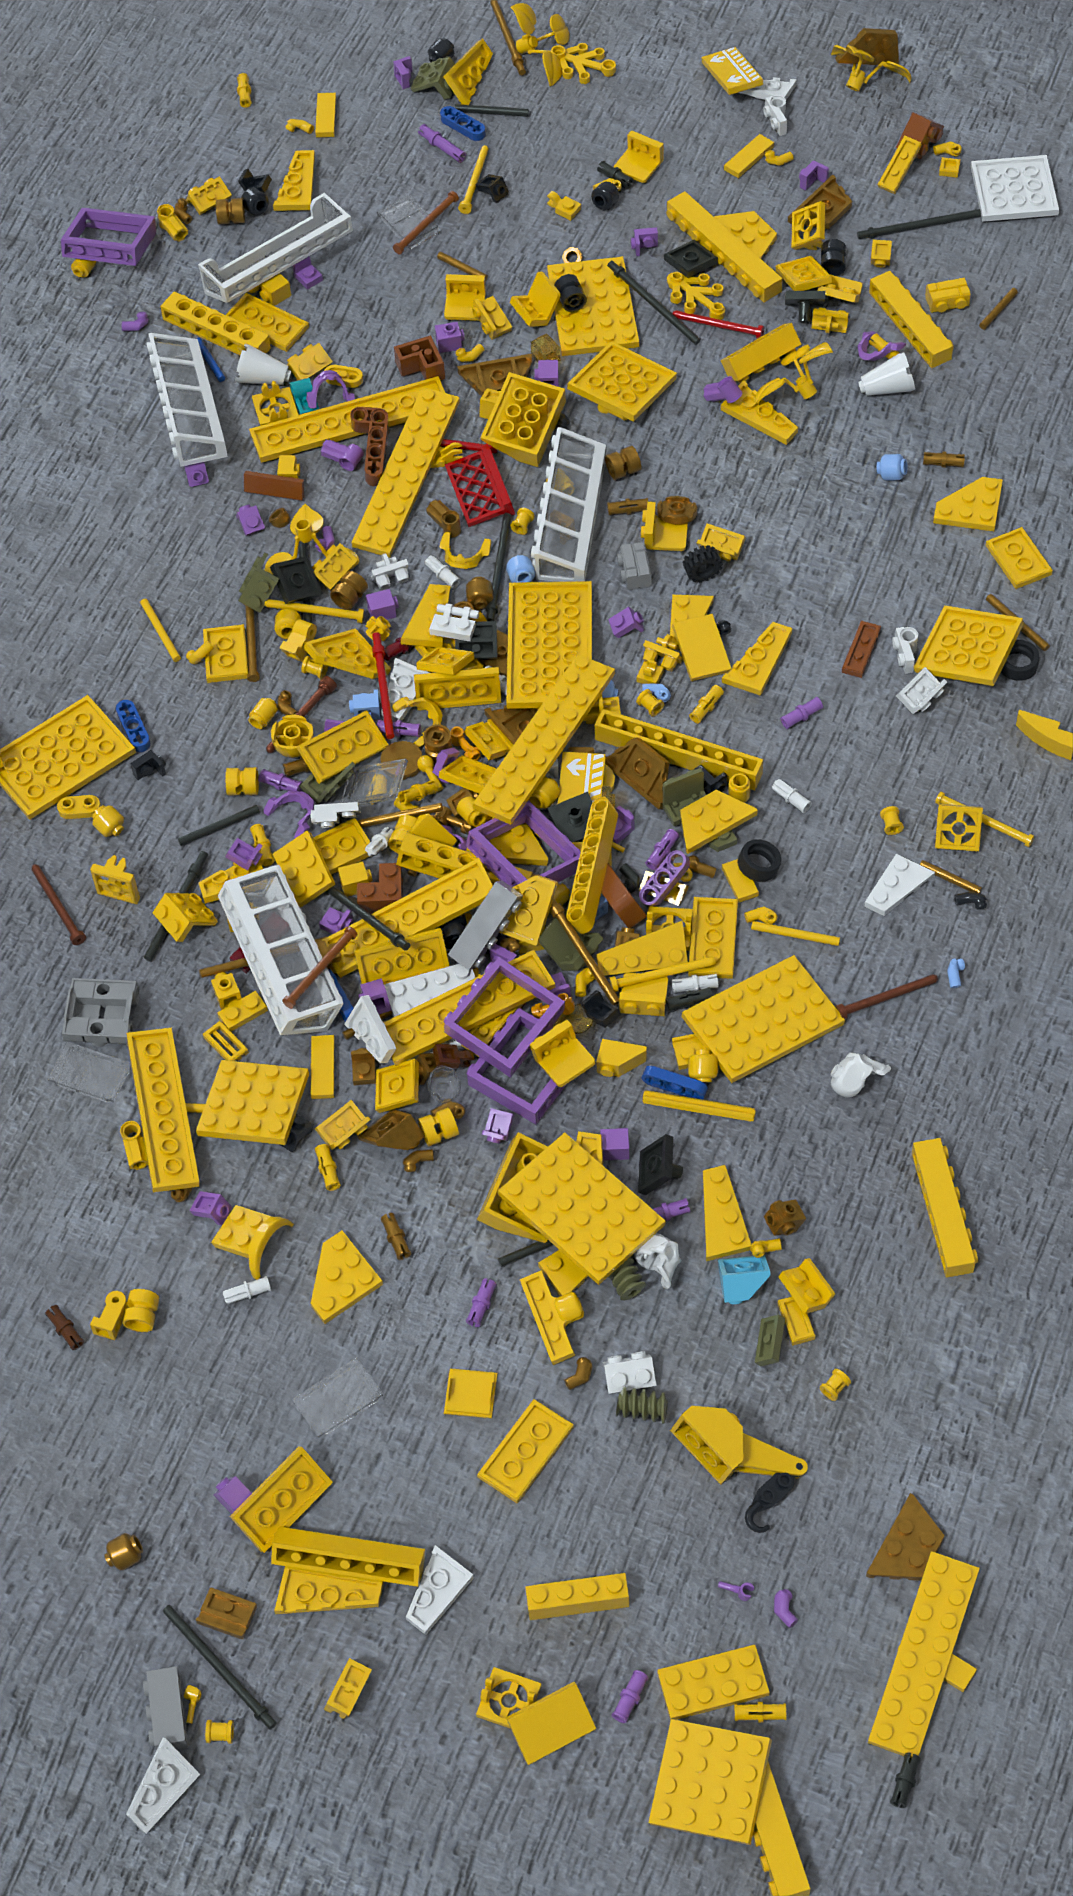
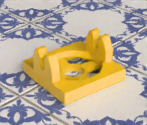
M819 201L792 212L791 248L795 250L803 247L809 250H817V247L821 248L822 240L825 239V203ZM809 220V227L804 230V224ZM817 225L816 232L810 237V231L813 226ZM799 231L804 232V239H801Z
M272 381L271 389L268 388L267 383H263L261 387L262 393L252 395L253 405L260 426L298 415L290 387L280 389L278 383ZM276 398H284L289 403H278ZM270 400L271 404L268 408L261 409L262 403ZM272 407H280L279 412L276 413L275 409Z
M938 804L935 848L979 851L983 807ZM957 812L956 820L951 824L943 823L949 814ZM964 813L973 818L975 826L966 824L963 820ZM961 822L965 825V831L962 834L953 832L952 827L955 823ZM942 830L951 831L955 836L954 843L946 839ZM967 832L974 833L969 841L961 843L962 836Z
M115 855L107 860L105 866L92 865L90 871L97 894L138 904L140 896L134 874L125 872L127 868L125 858H122L117 866H115L117 863ZM101 876L107 877L109 879L103 880Z
M649 906L646 934L674 924L673 918L677 916L685 923L683 929L686 951H690L693 909ZM667 916L666 922L662 925H653L657 918Z
M493 1667L490 1677H487L485 1680V1689L481 1691V1702L476 1712V1717L510 1728L506 1719L509 1712L517 1708L523 1709L536 1702L542 1684ZM511 1682L509 1690L504 1691L502 1694L492 1691L500 1683ZM519 1685L527 1692V1702L519 1700L516 1694ZM508 1694L516 1698V1704L510 1708L502 1704L503 1697ZM490 1699L499 1702L502 1708L499 1716L492 1710Z

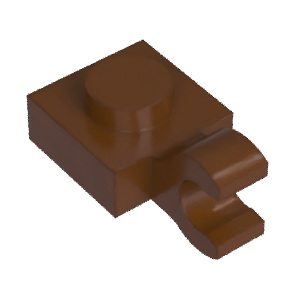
M435 1044L433 1047L436 1067L458 1069L460 1066L468 1068L470 1067L469 1060H474L471 1050L458 1051L457 1045Z

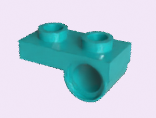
M310 378L290 382L291 393L300 415L319 410L317 402L316 408H310L306 400L307 392H312L313 389Z

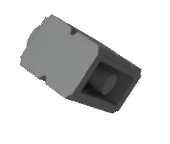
M645 543L621 545L620 554H617L618 566L623 567V570H620L621 581L626 582L628 590L638 589V587H650L651 571Z

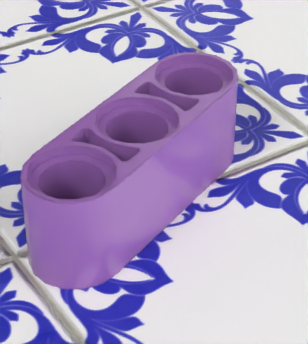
M678 850L668 854L639 892L642 903L657 907L662 903L688 870L690 860L687 855ZM683 857L682 865L674 867L675 858ZM663 874H669L670 877L666 884L660 883V878ZM651 891H655V899L651 902H647V894Z

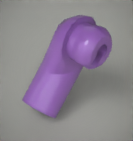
M139 312L137 314L138 319L135 321H122V331H139L148 324L147 313Z
M787 1589L778 1591L774 1597V1612L789 1628H792L798 1619L789 1610L792 1593Z

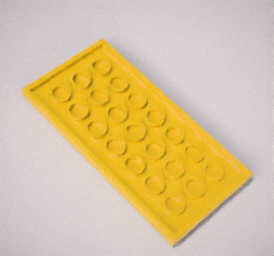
M592 581L509 583L506 705L507 709L540 708L577 654L592 659Z

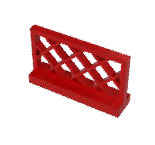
M489 444L481 445V451L445 464L468 527L505 513H509L511 516L515 515ZM481 458L482 461L478 467L471 465L473 461ZM456 467L463 468L460 474L452 473L451 469ZM467 470L475 471L472 478L464 476ZM480 473L487 475L484 482L476 480ZM461 480L468 482L465 489L458 487ZM473 484L481 486L477 493L470 491ZM485 488L493 490L490 497L482 495ZM467 495L474 497L471 504L463 502ZM479 499L487 501L483 508L475 506ZM491 503L500 506V508L496 510H488ZM472 510L480 512L478 517L469 519Z

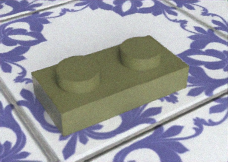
M779 1314L761 1319L755 1363L759 1366L779 1362L785 1318Z

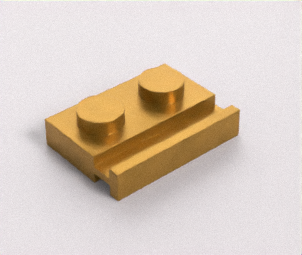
M210 1587L196 1622L197 1624L243 1640L244 1634L248 1630L257 1609V1604Z

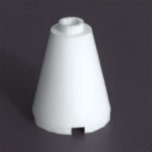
M244 344V348L247 350H242L236 371L239 372L238 375L240 377H235V382L250 384L267 383L270 385L272 381H275L278 385H284L285 382H289L291 371L288 370V365L249 344Z
M904 352L897 354L861 376L862 381L858 382L861 393L865 392L866 396L912 392L915 390L913 377Z

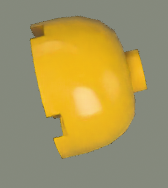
M286 715L278 723L276 721L271 729V739L275 749L283 756L289 758L301 757L297 750L298 745L314 738L313 726L306 721L305 717L300 715Z

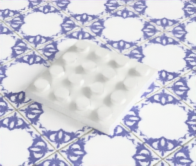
M1047 155L971 161V171L979 209L981 210L982 222L1059 215V207Z
M456 964L384 984L393 1017L474 979L475 975L473 969L468 970L461 964ZM453 1038L442 1043L457 1045L458 1051L467 1050ZM431 1048V1049H429V1050H427V1051H425V1052H423V1053H421V1054L433 1053V1048Z

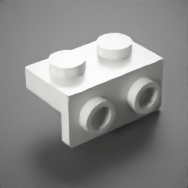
M924 667L896 697L912 714L918 710L923 712L931 705L929 700L932 697L936 699L944 691L942 687L947 681L943 679L939 682Z
M645 1351L631 1353L630 1358L622 1359L621 1355L611 1356L607 1358L608 1361L603 1362L609 1394L621 1392L624 1386H626L627 1391L633 1388L640 1389L656 1386L652 1357L650 1354L646 1355Z

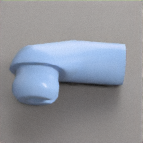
M663 684L642 685V691L645 689L651 690L658 700L667 702L671 697L670 691Z
M954 958L949 963L947 974L950 988L961 987L959 970L962 971L965 968L964 960L961 958L957 960Z

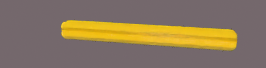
M645 1090L642 1097L644 1104L750 1122L754 1121L756 1110L750 1107Z

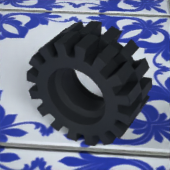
M704 545L700 546V549L694 548V552H688L689 556H685L682 562L688 578L695 583L697 580L699 583H702L703 580L705 582L709 581L708 578L710 577L713 579L715 577L714 574L718 575L720 573L719 570L723 568V562L717 549L713 546L710 547V545H707L706 548Z

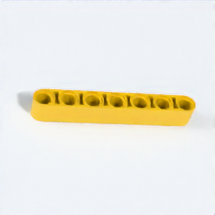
M606 797L597 798L591 805L566 914L567 920L580 934L589 932L595 923L618 819L617 810Z

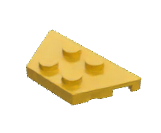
M755 211L714 216L760 259L764 254L768 253L770 246L777 239V233Z
M718 790L680 810L686 853L689 854L757 816L758 810Z
M520 824L489 840L512 864L547 866L548 864L547 855L528 825Z

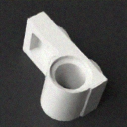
M779 95L765 98V106L763 107L765 117L769 118L773 130H776L779 136L786 135V99Z
M911 627L896 628L895 637H892L893 648L898 651V664L903 666L905 674L913 673L915 659L913 653L917 649L918 632Z

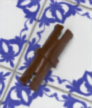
M58 1305L51 1306L50 1308L53 1312L48 1309L45 1315L56 1327V1333L59 1336H63L71 1350L78 1349L79 1347L74 1340L82 1346L84 1339L74 1329V1323L65 1317Z

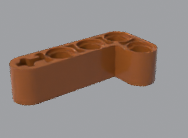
M355 407L350 413L351 428L358 433H368L365 481L370 486H377L385 466L389 428L388 413L381 408Z
M608 863L601 892L628 928H633L645 919L647 915Z

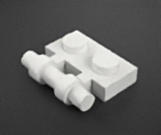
M448 603L446 605L438 604L437 612L444 614L434 615L429 628L430 635L471 641L476 623L470 620V618L478 619L479 611L472 610L471 607L466 606L459 608ZM452 615L462 616V618L452 617Z

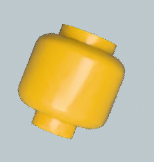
M293 609L280 610L275 616L274 630L280 638L288 639L295 622L301 619L300 614Z
M544 777L529 801L536 808H549L560 795L557 782L553 778Z
M102 805L92 815L93 826L104 837L112 835L116 837L124 829L122 826L124 817L112 805L106 807Z
M696 1050V1055H691L688 1058L689 1077L703 1083L712 1082V1079L718 1075L717 1057L711 1055L710 1050Z

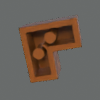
M912 112L896 148H898L904 135L921 142L922 146L916 158L921 159L928 151L929 142L937 143L941 139L944 126L925 116Z
M431 335L394 346L395 363L401 376L421 371L425 380L439 376L440 380L445 379L444 362Z
M396 863L379 864V882L357 883V904L370 914L403 898L402 867L396 865Z

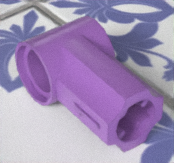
M728 376L720 382L707 384L704 387L703 396L706 401L726 400L728 403H733L742 396V391L732 376Z
M325 440L321 449V456L339 462L345 470L353 471L364 456V452L355 444L345 446L332 440Z

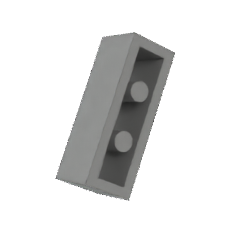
M177 1666L147 1671V1680L143 1681L145 1696H149L150 1705H146L147 1720L152 1721L153 1729L148 1731L150 1745L155 1746L157 1750L162 1738H166L176 1750L188 1748L181 1678Z

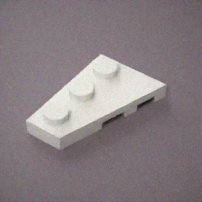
M773 77V80H763V85L738 93L763 100L776 95L787 99L796 87L797 79H790V82L780 81V78Z
M397 658L394 660V668L390 675L388 687L392 720L395 722L403 720L411 707L394 712L392 705L402 697H408L409 700L416 699L414 675L430 673L417 670L416 666Z
M896 854L866 899L864 907L885 916L902 903L904 898L910 893H915L923 883L933 879L935 872Z
M369 995L361 996L344 1025L348 1029L352 1028L355 1031L354 1036L366 1043V1049L380 1064L388 1063L396 1050L394 1041L391 1039Z
M436 1545L406 1615V1620L425 1635L474 1578L471 1572Z
M162 1738L126 1813L145 1834L200 1775L166 1738Z

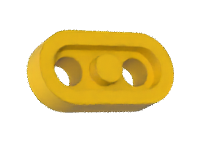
M330 365L324 370L337 372L344 380L346 387L355 388L363 383V374L358 368ZM336 379L325 380L328 384L342 386Z
M94 795L69 796L59 800L57 809L59 815L64 819L90 818L101 804Z

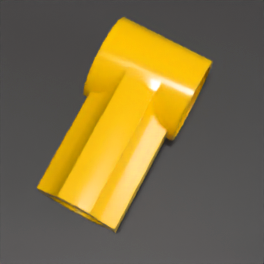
M169 204L159 206L157 214L160 228L166 230L174 241L180 242L184 240L188 235V229L176 216L173 206Z
M127 1121L121 1126L120 1133L129 1168L140 1170L148 1165L143 1133L137 1122ZM130 1133H137L134 1137H127Z

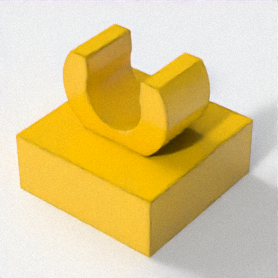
M652 660L644 661L636 677L637 682L641 684H658L664 673V667L658 666L657 662Z

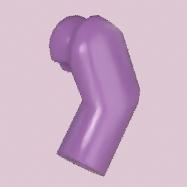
M330 526L322 528L324 538L319 539L326 551L335 543ZM315 542V547L317 548V550L319 552H322Z

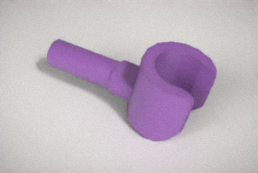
M722 1581L718 1584L719 1588L737 1593L742 1601H747L751 1598L750 1595L744 1594L743 1589L754 1590V1586L751 1583H744L741 1587Z

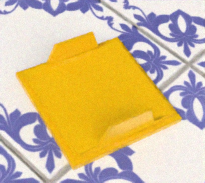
M450 1369L444 1414L492 1418L498 1373Z

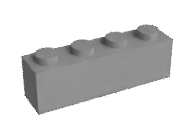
M496 881L448 956L468 970L475 969L476 967L480 968L486 959L484 955L487 950H491L498 941L496 937L499 932H503L509 925L510 921L508 918L512 912L516 913L521 907L522 902L520 900L523 895L504 881Z

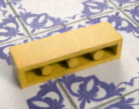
M792 323L782 324L720 361L727 376H732L734 381L741 383L743 380L749 379V374L753 372L754 374L759 373L765 369L764 366L768 363L772 365L781 360L780 356L784 354L787 356L791 352L796 351L795 348L801 345V342Z
M625 1573L525 1586L529 1620L629 1607Z

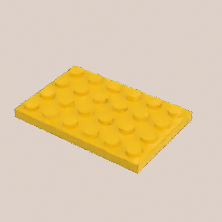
M623 256L547 265L548 278L554 286L561 276L574 274L577 276L587 298L586 304L574 312L564 310L560 298L555 307L554 313L562 356L600 352L611 341L627 349L639 347L629 285L620 277L617 278L614 272L607 266L613 260L618 266L625 268Z
M86 695L0 749V758L4 767L0 768V786L27 818L31 820L59 802L62 798L67 797L136 753V750L89 695Z
M795 955L683 1011L681 1015L706 1050H710V1054L717 1057L719 1068L731 1083L826 1035L845 1023V1019L841 1017L839 1011Z
M565 1132L498 1190V1195L598 1285L662 1229L666 1223L659 1214Z

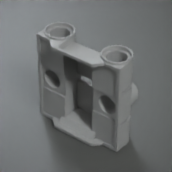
M72 978L64 1014L63 1041L91 1042L96 1047H102L109 1042L127 1044L126 1033L133 1032V1025L129 1018L131 1005H138L140 990L137 982ZM101 1007L106 1008L104 1019L99 1018Z

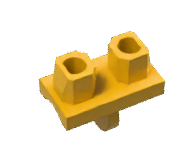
M814 308L811 329L826 330L825 333L829 334L830 331L846 333L849 313L843 310L832 311L826 308Z
M669 634L664 639L658 637L656 640L658 644L647 640L643 644L645 648L643 660L645 662H648V660L656 662L658 656L664 657L661 666L670 672L673 671L677 663L681 664L683 657H680L679 652L674 651L678 644L672 642L673 637Z
M601 694L583 721H586L587 724L595 723L602 709L621 714L619 696L603 698Z

